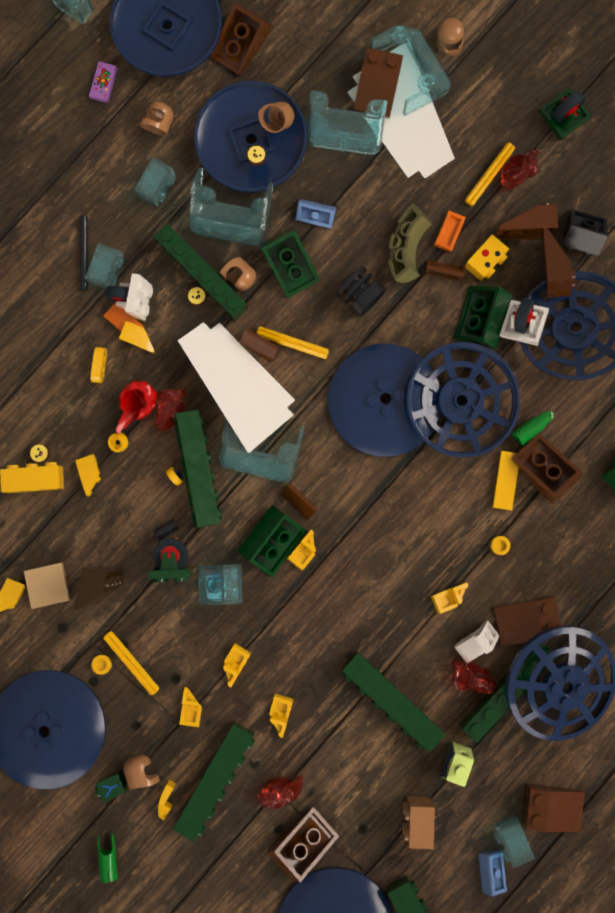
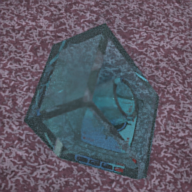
M241 564L200 565V604L229 605L243 603Z

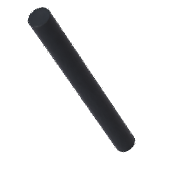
M80 216L81 291H88L87 216Z

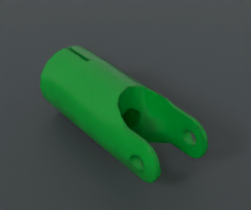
M547 411L537 417L530 418L512 432L513 438L519 445L523 446L543 431L547 423L553 419L554 414L551 411Z
M112 833V848L107 851L101 849L98 835L97 851L100 881L102 883H108L109 880L113 882L118 879L114 835Z

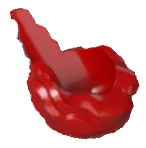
M132 381L120 393L119 407L123 413L115 429L117 434L126 429L132 421L141 420L149 415L155 408L157 393L149 383L145 381Z

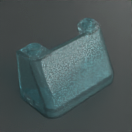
M311 90L308 117V142L311 146L374 155L380 151L387 101L372 100L367 106L366 113L328 108L329 101L325 93Z

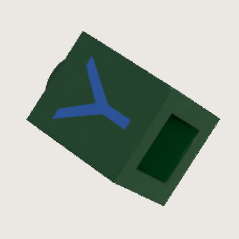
M122 770L99 779L95 787L96 794L102 799L103 803L125 793L128 789Z

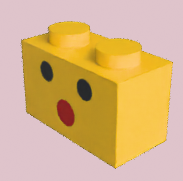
M492 234L469 259L465 268L481 282L485 277L489 279L496 271L493 268L497 264L501 266L508 258L506 253L509 251V248Z

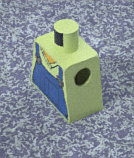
M452 742L440 778L465 787L474 762L471 748Z

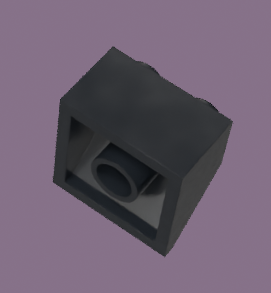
M571 209L563 233L562 245L570 250L577 249L587 255L594 254L599 256L608 237L607 219Z

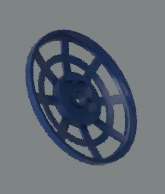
M575 271V280L593 281L605 286V290L600 296L589 292L576 291L575 286V288L571 289V296L553 297L546 302L539 295L547 289L546 280L539 283L526 298L534 300L539 306L549 308L548 314L554 318L552 328H543L538 344L546 355L538 362L528 350L526 343H519L527 358L546 374L566 380H585L605 374L615 367V351L611 349L615 341V314L606 302L611 293H615V282L593 272ZM576 297L586 298L594 301L589 309L577 306ZM569 298V307L564 308L560 312L552 307L559 301ZM600 307L606 311L610 321L599 323L595 313ZM577 324L581 327V330L573 332L570 327ZM611 329L610 338L606 345L596 340L599 331ZM542 336H553L557 344L551 351L544 344ZM592 346L600 351L593 357L583 360L582 350ZM563 349L574 351L575 360L563 359L557 355ZM604 355L614 359L610 365L602 370L585 375L584 365L593 363ZM552 360L563 365L576 366L577 375L559 374L545 366Z
M456 342L435 349L418 363L408 382L406 408L413 429L429 447L447 456L458 458L474 457L493 450L509 436L518 418L520 392L513 371L497 353L479 344ZM467 349L481 354L476 363L452 361L450 350ZM443 353L445 364L437 368L429 378L419 373L429 360ZM488 357L501 368L508 382L497 385L491 374L482 368ZM454 367H466L472 370L468 378H457ZM447 370L449 381L443 387L433 382L440 373ZM479 373L490 384L489 388L481 390L480 386L474 382ZM416 380L424 385L422 409L412 412L411 393L414 381ZM429 389L438 393V404L431 407L427 405ZM511 389L512 408L509 420L498 416L500 409L499 392ZM459 395L463 396L466 400L463 406H459L456 402ZM489 395L494 396L492 413L483 409L484 397ZM441 412L447 419L443 428H440L434 422L431 414ZM479 415L488 419L482 428L474 431L471 421L475 420ZM425 417L430 426L440 434L436 444L431 442L422 433L415 419ZM453 423L464 424L467 434L456 435L449 432ZM494 423L505 427L494 441L481 448L477 437L487 432ZM447 438L457 441L470 440L474 451L456 452L444 449L443 446Z
M571 625L556 626L538 633L519 650L508 671L506 699L512 716L525 731L544 740H566L586 732L602 718L613 699L615 692V661L603 640L584 628ZM568 634V646L557 648L547 654L539 646L542 642L552 637ZM576 634L588 637L601 646L595 656L583 648L576 647ZM533 651L540 660L533 668L528 681L518 680L517 675L523 662ZM568 653L567 662L558 665L552 662L553 658ZM576 654L583 655L590 660L583 669L575 664ZM605 654H607L610 662V683H604V674L599 663ZM546 666L549 672L546 674L543 683L536 682L539 672ZM594 668H596L598 674V684H590L588 675ZM569 682V688L563 691L564 684ZM515 688L527 689V698L532 711L524 716L520 715L516 705ZM534 690L543 691V696L546 700L538 707L535 702ZM608 691L603 705L593 717L591 712L599 703L602 692ZM597 692L594 701L587 708L584 701L588 693ZM552 706L560 710L557 720L550 719L543 715V713ZM575 708L579 709L581 715L566 720L568 711ZM538 717L541 721L555 726L552 736L537 732L527 723ZM584 718L587 721L582 727L570 733L560 735L563 726L576 724Z

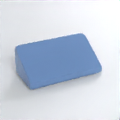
M300 199L295 220L332 228L336 207Z
M503 851L479 853L482 892L489 896L506 892Z

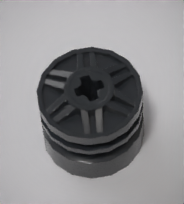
M364 266L351 273L336 293L339 299L345 296L343 299L344 304L352 300L354 301L350 310L358 318L365 315L387 291V288L378 280L369 284L373 275L371 273L365 275L367 269Z

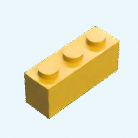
M57 462L45 463V466L38 467V464H26V468H19V465H7V469H0L1 493L64 489L63 466L57 465Z

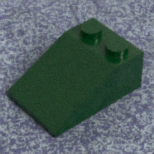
M290 227L259 244L287 298L320 281L294 228Z

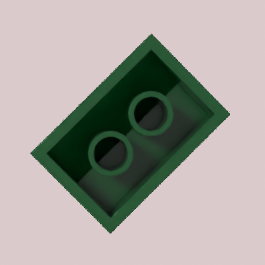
M470 285L453 339L479 344L489 349H496L513 295L497 286Z
M271 505L237 551L249 562L273 577L307 531L275 506Z

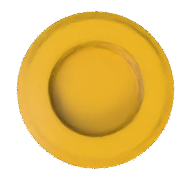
M496 536L490 542V549L496 555H505L510 550V542L504 536Z
M98 655L92 660L91 667L96 674L102 675L110 671L112 662L108 656Z

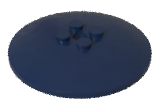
M114 0L110 14L112 38L122 57L141 72L160 77L182 75L203 64L216 48L222 29V16L218 0ZM170 23L172 27L169 30H165L162 28L163 25Z
M259 81L238 82L219 90L201 109L195 125V148L204 169L220 184L241 192L265 191L286 181L299 167L307 146L306 122L297 103L280 88ZM270 103H288L294 111L293 124L288 129L278 133L267 131L259 121V110L264 105ZM271 106L264 112V121L267 124L270 123L269 110ZM254 136L257 140L254 144H249L246 142L247 138ZM253 145H260L266 151V160L260 166H254L248 161L247 151Z
M375 344L359 349L341 363L330 383L328 408L334 427L349 445L365 454L391 457L407 453L424 442L413 429L406 408L408 382L414 369L423 359L421 356L403 346ZM426 363L419 373L429 378L434 371ZM436 377L433 382L440 385ZM416 380L414 381L411 393L412 412L422 409L424 385ZM429 389L427 405L431 407L438 404V393ZM388 394L391 398L390 403L383 404L380 401V396ZM441 412L431 414L436 424ZM425 417L415 419L422 433L428 438L434 429Z
M41 670L20 677L1 693L0 767L12 779L31 788L55 789L78 780L96 762L105 740V716L99 699L93 690L82 680L62 671ZM41 726L49 728L48 736H43L40 733Z
M327 867L307 874L301 883L296 882L291 887L279 909V913H393L386 895L373 880L356 870L344 867Z

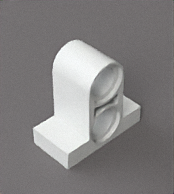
M487 620L479 629L460 640L454 648L464 661L469 663L483 653L488 654L491 652L499 638V634Z

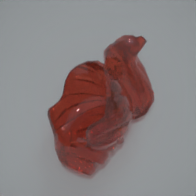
M532 149L527 151L525 156L521 154L514 155L509 163L502 167L501 185L508 191H511L513 188L515 189L520 184H523L526 178L534 177L538 172L536 156L540 154V151Z
M166 389L157 394L156 401L159 405L155 420L157 429L163 432L168 431L171 426H174L173 416L176 413L184 412V403L179 400L185 397V389Z
M460 660L452 662L454 664L452 679L456 689L460 691L471 689L474 692L491 694L496 688V681L491 678L489 669L481 668L474 662L467 663L465 668Z
M303 775L298 776L293 782L285 777L269 780L258 794L259 802L265 808L280 809L285 807L300 795Z

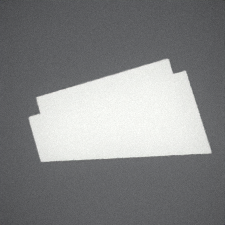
M406 41L390 52L403 55L390 118L363 112L362 114L408 178L418 171L424 178H427L452 161L454 155L410 44ZM361 71L353 76L358 85ZM358 85L348 91V94L354 102L356 100Z
M203 322L178 340L248 453L294 415L287 407L295 399L220 323L210 329Z

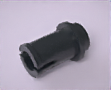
M173 519L161 527L157 526L154 533L160 541L180 529Z

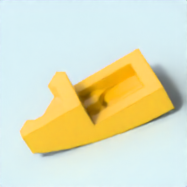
M126 321L119 339L154 354L155 350L145 329Z
M94 454L75 460L87 496H91V490L96 482L99 483L101 479Z
M312 530L309 531L288 557V560L301 571L315 556L316 550Z
M9 578L6 579L0 591V612L15 608L14 605H17L26 588L24 584Z
M466 582L432 595L431 598L437 613L442 614L461 604L468 583Z
M236 643L226 657L223 666L224 671H226L229 687H232L251 655L249 651Z
M184 687L179 725L199 727L202 707L190 690Z
M275 694L269 713L270 721L276 727L278 735L283 738L293 699Z
M171 780L168 781L158 804V815L163 820L172 807V804L167 802V799L176 783Z

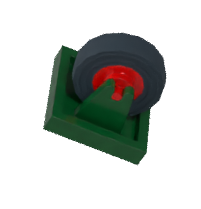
M570 87L538 111L560 141L592 117L583 105L586 97L580 91L574 93Z
M168 538L156 545L153 552V560L158 569L148 571L149 579H154V583L169 581V578H174V582H181L193 576V568H184L188 560V551L181 541Z

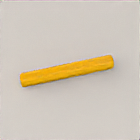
M506 143L466 197L465 202L468 205L473 206L513 153L514 145Z
M261 326L258 327L256 334L268 341L319 358L326 359L329 353L327 348Z
M112 631L108 632L103 639L150 695H154L159 690L158 685Z

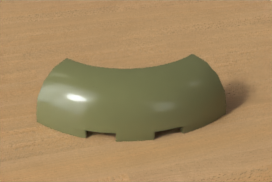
M414 203L407 208L398 220L399 225L395 233L391 235L389 243L390 270L394 279L400 283L412 281L420 276L416 267V249L422 235L432 225Z

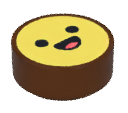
M253 145L248 149L247 158L249 163L254 166H260L265 162L266 151L262 146Z
M196 286L188 291L187 298L193 306H202L206 302L207 295L203 288Z
M35 444L31 447L29 455L34 462L44 463L50 457V450L46 445Z

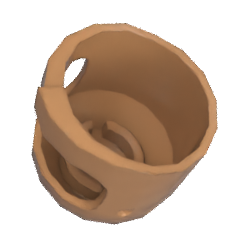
M453 17L446 18L438 26L436 44L438 49L445 55L456 56L460 54L459 52L463 48L464 26L460 20ZM461 40V44L457 49L449 51L445 48V44H455Z
M152 102L147 108L146 118H142L139 125L141 128L154 134L166 136L173 121V111L165 103Z
M286 102L264 105L258 113L261 125L271 133H278L288 129L294 121L293 108ZM271 106L269 110L270 123L267 124L264 121V112Z
M241 257L230 260L222 268L220 277L230 282L235 290L243 292L254 284L256 272ZM235 267L231 273L227 274L230 268Z
M143 754L135 755L124 763L123 771L129 789L148 787L160 781L157 774L148 775L144 771V768L151 764L148 756Z

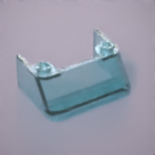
M396 25L371 38L370 48L384 51L395 44H405L419 67L422 75L418 79V87L421 92L405 100L403 115L406 116L446 95L449 92L451 82L422 31L413 27Z
M198 168L191 183L190 229L192 232L198 235L252 246L261 244L265 237L271 209L274 183H269L264 198H256L252 203V208L216 202L215 191L208 186L202 185L203 168Z
M226 419L221 440L219 462L224 468L287 483L292 480L295 473L305 427L301 426L297 444H283L279 449L278 456L256 450L248 453L244 447H240L241 441Z

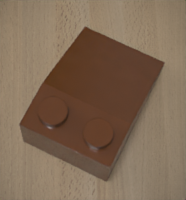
M234 3L221 30L218 44L210 57L238 75H242L264 44L273 25L245 7Z
M366 48L353 111L390 118L403 55Z
M541 203L501 224L494 236L498 240L543 239L544 228H548L551 234L558 228L557 205Z
M544 228L543 251L547 298L571 296V289L575 288V268H571L569 258L548 228Z
M540 433L512 458V461L535 488L552 504H555L582 476V471Z
M547 596L493 607L501 646L526 643L546 629L561 626L555 597ZM563 634L552 637L550 639L563 637Z
M526 783L521 823L526 830L581 832L585 791Z
M311 807L281 834L266 852L291 881L301 883L338 839L339 835L314 807Z

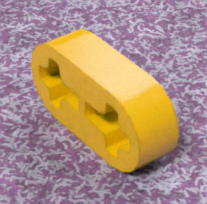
M96 347L94 350L91 369V382L93 383L103 382L107 359L106 348Z

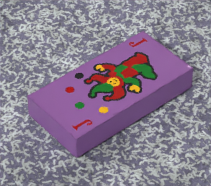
M98 62L89 94L90 99L105 103L109 102L118 70L117 66Z

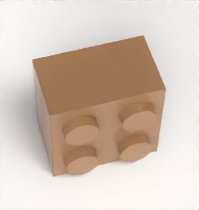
M407 796L406 802H403V815H405L406 822L402 823L404 841H407L409 848L434 849L435 807L431 798Z

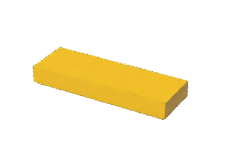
M500 451L492 508L510 511L513 509L518 467L512 461V458L517 453Z

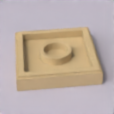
M63 563L24 571L31 609L71 600Z

